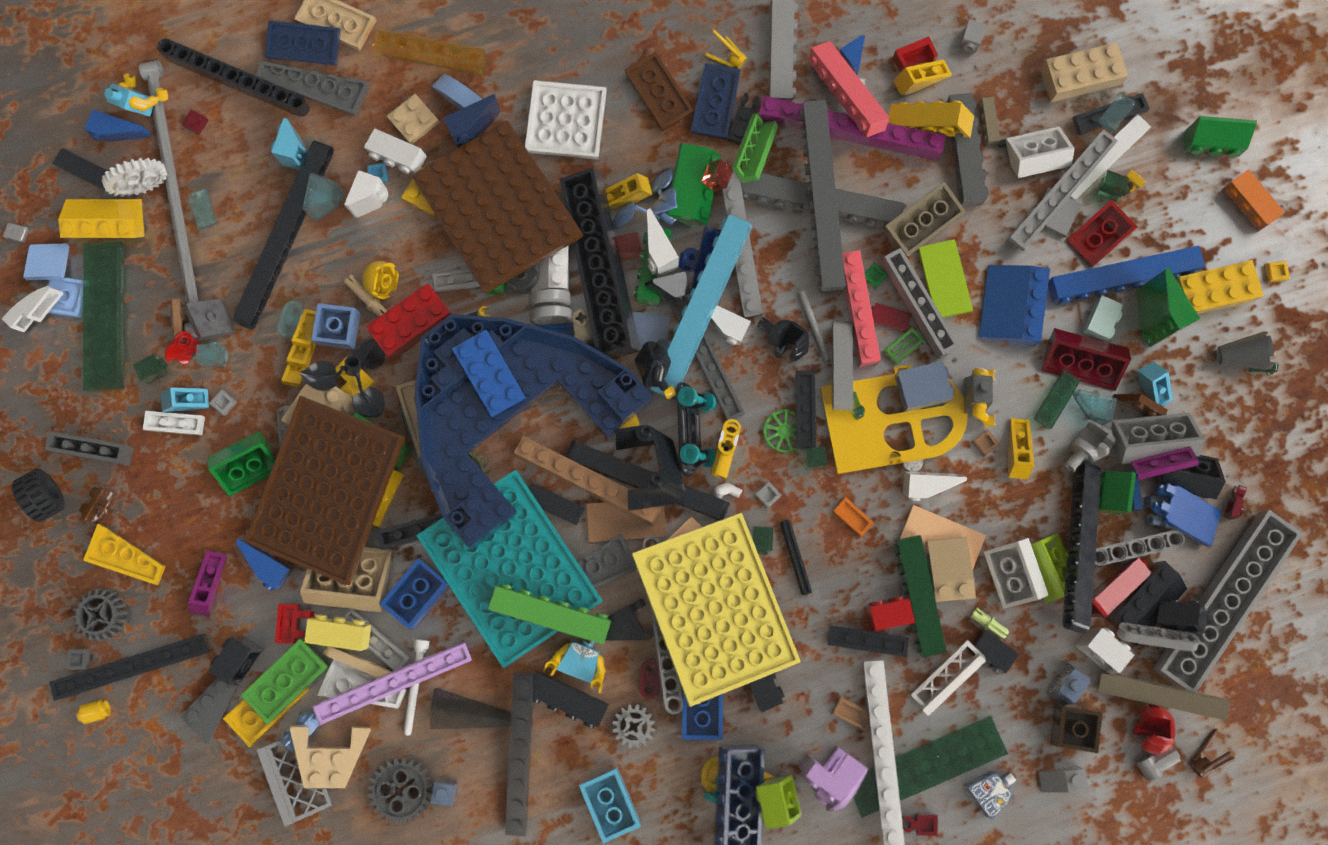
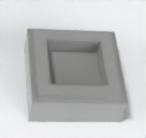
M221 389L209 404L223 416H226L237 404V401L225 390Z
M769 481L755 493V496L767 509L782 496Z

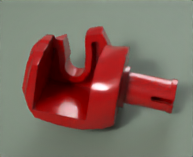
M1149 704V708L1142 709L1139 712L1140 724L1133 728L1134 735L1148 736L1139 743L1142 750L1155 755H1161L1173 747L1175 721L1171 713L1162 709L1161 706Z

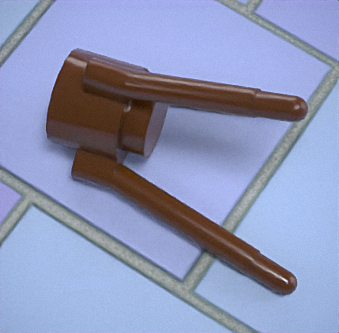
M1218 729L1213 730L1198 753L1191 758L1194 762L1191 764V767L1201 778L1208 776L1215 770L1235 760V757L1224 760L1231 755L1230 751L1212 762L1206 757L1200 758L1217 734Z

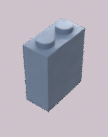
M943 361L901 370L896 373L895 379L904 412L948 403L953 399L954 389L952 385H949V371L946 366L944 367Z

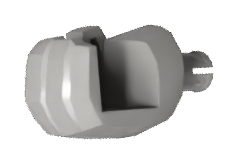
M1089 421L1081 434L1069 444L1073 454L1065 462L1064 466L1068 470L1075 472L1083 460L1093 463L1107 456L1117 440L1112 434L1113 431L1098 422Z

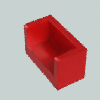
M928 36L896 49L893 60L899 73H901L906 67L936 61L938 53Z

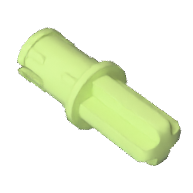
M978 607L972 612L973 615L970 618L981 624L985 630L988 629L1001 639L1008 635L1009 630L995 621V617H990Z

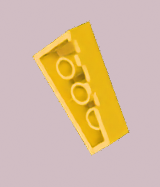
M953 100L950 103L933 101V103L917 101L912 104L898 102V104H891L888 123L931 133L941 132L946 134V136L953 137L955 133L964 134L963 137L970 138L974 115L961 101Z

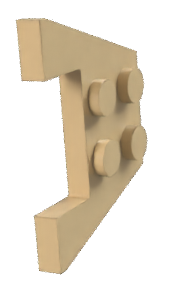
M290 725L303 787L345 788L371 728L351 726L349 747H307L309 725Z

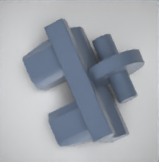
M1153 493V495L1145 497V504L1147 507H1152L1153 502L1160 504V501L1168 503L1169 498L1159 493ZM1156 512L1147 515L1148 525H1153L1155 528L1171 527L1162 522L1164 516Z

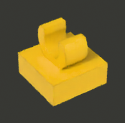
M1132 169L1126 175L1129 179L1124 180L1122 185L1125 186L1128 182L1133 183V188L1130 192H1134L1137 186L1141 188L1146 181Z

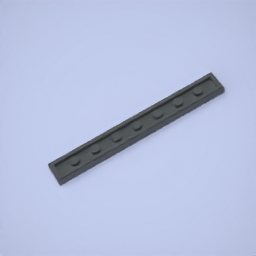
M687 295L685 300L674 302V299L668 300L678 323L683 318L681 316L683 308L688 306L690 302ZM704 333L695 357L726 420L737 419L745 415V412L706 333Z

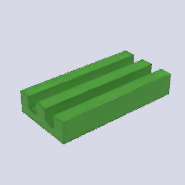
M911 327L883 352L887 354L888 358L896 366L925 340ZM912 333L914 335L896 351H894L893 353L890 352L891 349H893L909 334ZM916 338L919 340L915 345H913L898 359H896L895 356L898 353H900L904 348H906L910 343H912Z

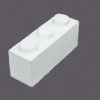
M375 128L364 146L370 158L376 161L380 159L392 168L396 166L405 174H413L419 171L427 158L421 148Z

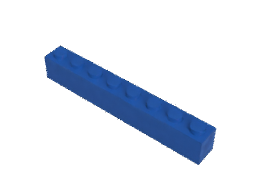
M1194 246L1054 276L1049 280L1048 287L1053 303L1060 302V304H1066L1075 298L1084 300L1089 298L1090 295L1096 294L1098 297L1106 295L1108 291L1112 290L1117 293L1126 290V287L1140 288L1168 267L1177 279L1182 275L1197 273L1206 266L1200 246Z

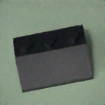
M1204 455L1197 456L1198 465L1155 476L1158 485L1162 484L1165 487V484L1169 483L1173 486H1180L1202 498L1216 500L1226 480L1218 458Z

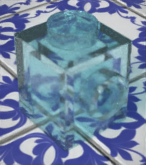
M219 342L197 345L196 364L202 367H226V361L229 358L228 351Z

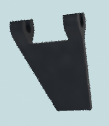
M643 598L608 616V619H611L605 641L649 640L654 637L653 629L643 632L634 614V611L646 606Z

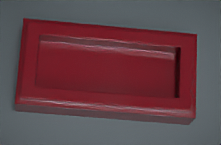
M879 303L874 304L872 316L875 324L903 332L907 331L912 313Z

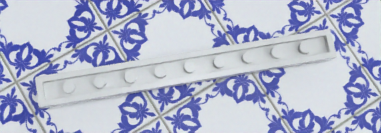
M884 661L863 662L883 845H905Z

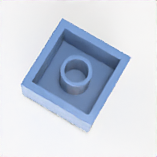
M318 303L311 340L319 346L354 350L361 313L353 307Z

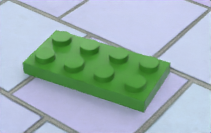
M303 638L299 639L241 696L266 724H270L328 666L305 643Z

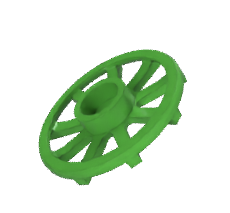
M786 409L772 413L764 425L766 442L771 448L779 452H792L798 449L796 446L792 448L789 439L792 437L796 440V436L793 434V432H796V428L792 427L796 423V418L790 424L787 423L788 414L796 417V413ZM784 414V423H781L776 415ZM772 418L777 422L778 427L768 425ZM767 428L776 430L777 433L768 437ZM779 436V442L777 446H774L770 440ZM783 439H786L788 449H780Z

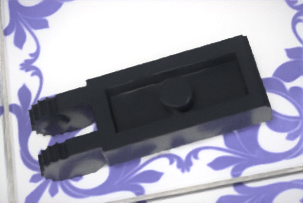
M744 93L728 136V141L740 145L751 116L757 111L756 108L760 98L755 96L752 109L747 108L745 105L748 102V93Z

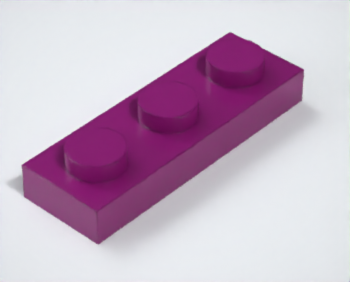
M1191 446L1131 461V467L1134 473H1136L1138 480L1198 465V458Z

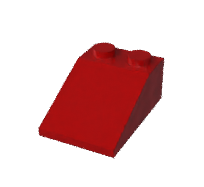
M1110 200L1067 240L1094 267L1139 227Z

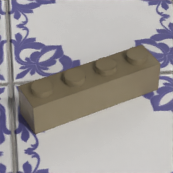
M994 97L982 98L978 106L979 110H981L980 119L983 122L984 142H986V146L998 145L1000 134Z

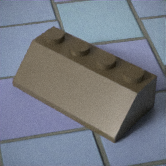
M944 181L885 226L889 243L894 251L901 248L906 257H908L961 217L966 211Z

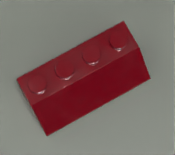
M1054 328L1047 343L1041 371L1116 391L1131 361V356L1127 347Z

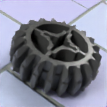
M97 588L96 591L90 590L88 594L81 595L82 600L76 601L79 606L73 608L76 611V615L71 616L72 619H76V622L72 625L79 626L76 632L82 633L83 638L89 637V641L97 640V642H102L104 639L110 640L112 636H117V629H124L121 623L127 622L123 618L124 615L128 614L127 611H123V608L127 605L126 603H121L124 598L117 597V592H111L110 589L103 590L102 588ZM104 599L103 603H100L97 607L92 606L97 600ZM102 623L108 624V626L103 630H96V628L98 626H101Z

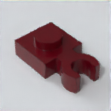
M1241 485L1238 487L1234 486L1232 497L1228 500L1223 515L1224 518L1229 520L1237 519L1243 514V504L1245 501L1243 497L1246 494L1247 487Z
M916 813V819L907 815L902 816L903 820H909L910 822L908 827H903L904 832H911L916 829V835L938 836L937 814Z

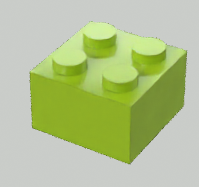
M792 775L770 778L756 787V798L761 804V819L765 823L766 829L789 826L802 816Z

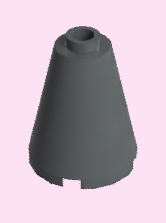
M1265 331L1218 346L1217 350L1214 351L1215 361L1224 366L1272 369L1274 362H1270V357L1274 356V348L1271 336H1266L1268 332Z

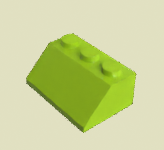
M1055 533L1031 543L1048 592V596L1043 598L1045 603L1063 598L1065 592L1067 552L1059 534Z

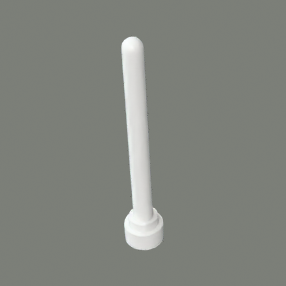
M414 639L413 647L416 652L414 662L423 659L426 649H429L430 641ZM419 683L410 687L404 734L406 736L412 733Z

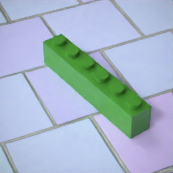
M501 583V586H495L489 610L604 645L611 623L608 615L600 612L594 615L588 613L589 609L580 606L575 609L569 607L570 603L561 600L555 603L550 601L551 597L540 594L539 597L532 596V592L529 590L520 589L519 592L513 590V586L506 583Z

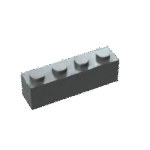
M49 431L45 450L62 455L130 466L134 447Z

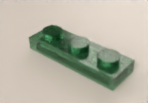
M1062 371L1033 419L1047 429H1052L1080 381L1067 371Z

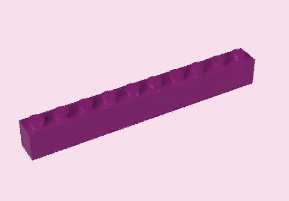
M763 96L759 116L764 123L776 121L780 127L801 131V127H804L803 120L799 118V109H802L803 104ZM827 110L830 138L938 161L942 154L945 135L888 123L885 131L866 138L848 114Z

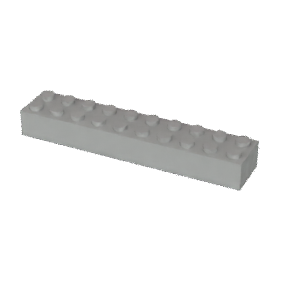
M1270 510L1258 512L1198 601L1207 610L1205 633H1192L1200 639L1197 650L1184 651L1166 648L1152 670L1176 688L1197 692L1303 533Z

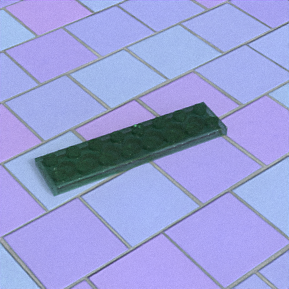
M120 241L83 244V391L124 389V243Z
M987 716L895 756L900 801L1007 755L1008 752L992 717ZM874 766L868 768L853 796L862 818L879 811Z

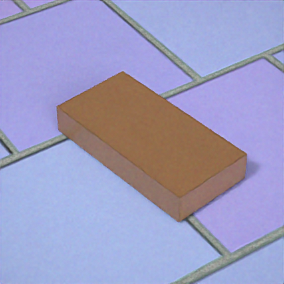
M839 696L831 714L868 733L870 729L868 711Z

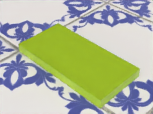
M955 239L918 248L928 293L941 316L945 318L972 312L973 307Z

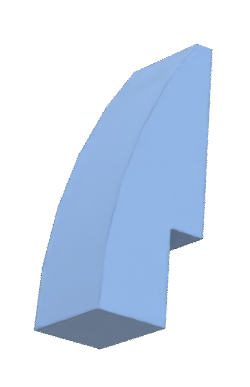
M445 73L432 86L433 89L459 110L482 100L481 97L465 85Z

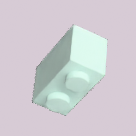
M1103 295L1095 301L1082 334L1101 341L1111 339L1116 330L1114 325L1116 322H1119L1123 315L1121 311L1123 304Z

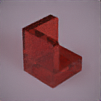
M721 159L712 161L708 164L701 182L715 192L726 189L734 170Z
M638 232L616 236L621 259L641 255L642 248Z

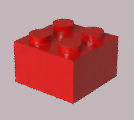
M903 596L889 598V603H884V600L869 602V607H864L869 630L877 631L915 623L910 599H904Z

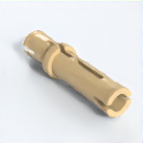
M353 275L349 276L350 280L348 278L344 280V284L367 305L369 311H373L378 317L387 312L380 304V300L369 295L363 288V285Z

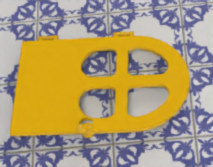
M908 364L893 367L894 374L853 381V410H832L831 377V385L820 386L837 474L930 459L947 453L960 441L966 429L968 414L964 413L963 395L948 379L949 385L953 386L954 396L945 405L896 414H884L877 406V397L882 389L897 386L895 375L898 370L910 369L911 365ZM948 416L952 420L951 432L940 443L928 446L924 441L921 420ZM907 422L911 426L914 447L910 450L896 451L886 443L884 431L889 425Z

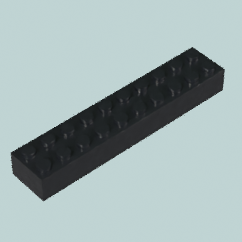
M592 167L561 178L560 184L565 208L583 233V237L573 242L594 346L596 350L612 359L639 352L640 346L603 175Z

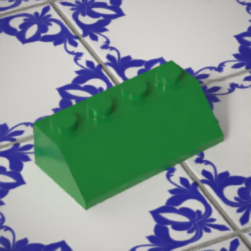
M680 143L671 186L676 191L677 208L666 211V215L690 227L708 225L721 158L719 153L708 147Z

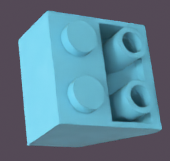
M283 118L282 124L278 126L277 138L272 143L271 153L282 166L299 170L308 151L288 119Z

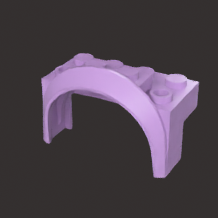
M836 747L824 766L808 754L798 766L802 777L813 786L812 789L815 791L814 796L816 799L826 805L827 812L842 810L852 799L868 771L865 766L839 747Z

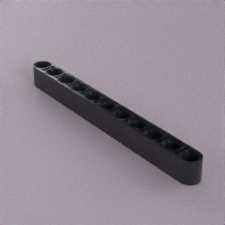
M316 140L311 143L234 313V324L250 330L256 327L334 152L332 146Z

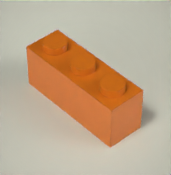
M1249 169L1223 188L1227 196L1233 199L1238 205L1239 210L1249 218L1250 223L1259 231L1285 213Z

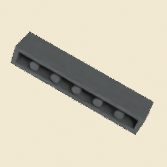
M972 93L949 95L946 103H950L953 100L961 101L974 115L970 138L963 137L964 134L955 133L954 137L950 136L959 202L963 207L982 205L988 198L989 192L984 182L986 171L982 168L983 152H980L979 147L981 136L977 133L978 117H975L974 112L976 101L972 98Z

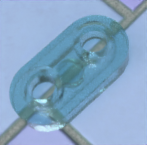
M289 301L283 308L277 329L279 334L285 338H293L303 314L304 307L299 302ZM294 309L298 310L296 314H292ZM291 326L292 330L287 332V328Z

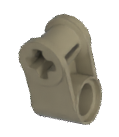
M579 309L574 312L572 318L574 337L588 345H594L588 312ZM580 316L584 317V323H580Z

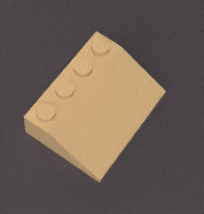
M364 547L350 585L342 584L307 569L300 590L304 603L382 612L383 607L379 604L387 594L393 550Z

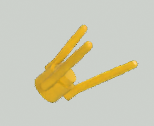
M712 30V33L732 52L728 57L730 62L705 53V56L728 67L740 69L746 62L747 57L728 37L724 39L716 30Z

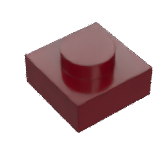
M190 109L181 125L200 135L209 120L207 117Z

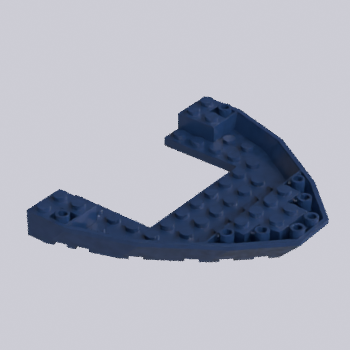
M451 314L421 337L415 384L421 461L443 518L470 551L515 516L517 511L471 459L468 453L557 382L602 433L609 438L615 433V429L621 428L652 402L653 395L626 366L574 336L508 318ZM484 330L488 331L526 397L492 418L451 350Z

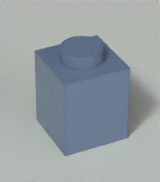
M444 780L434 782L431 803L452 806L455 803L458 783Z

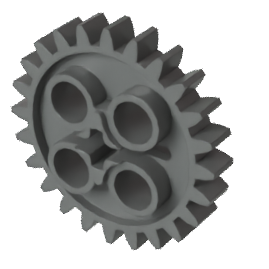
M396 757L394 764L389 759L387 760V766L384 764L379 765L381 771H374L377 777L369 779L374 783L367 787V789L372 790V793L367 795V797L373 798L369 805H376L373 813L380 811L379 819L387 816L386 823L394 819V825H396L401 819L404 825L407 822V818L410 822H413L414 815L419 818L422 816L420 810L424 812L427 810L424 804L431 803V800L427 797L432 796V792L428 791V788H431L434 784L427 782L431 776L425 777L424 775L428 769L420 770L422 763L414 765L415 759H411L407 763V757H404L402 762H400L399 757ZM400 771L406 773V781L399 779L398 774ZM412 778L415 779V782L404 789L401 794L397 795L389 803L386 802L399 788L407 784ZM384 784L390 786V794L383 792L382 787ZM412 787L418 789V797L411 795L410 790ZM396 800L402 802V810L395 808L394 803Z

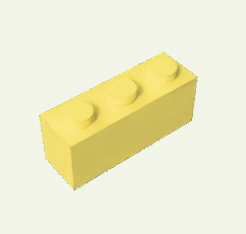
M315 614V617L307 619L305 643L363 651L369 646L371 624H364V620H353L350 622L346 621L344 617L329 619L327 615Z

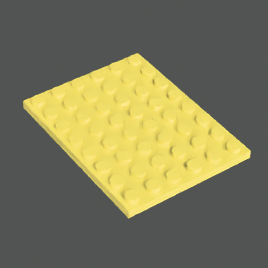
M742 513L631 554L689 707L801 662Z

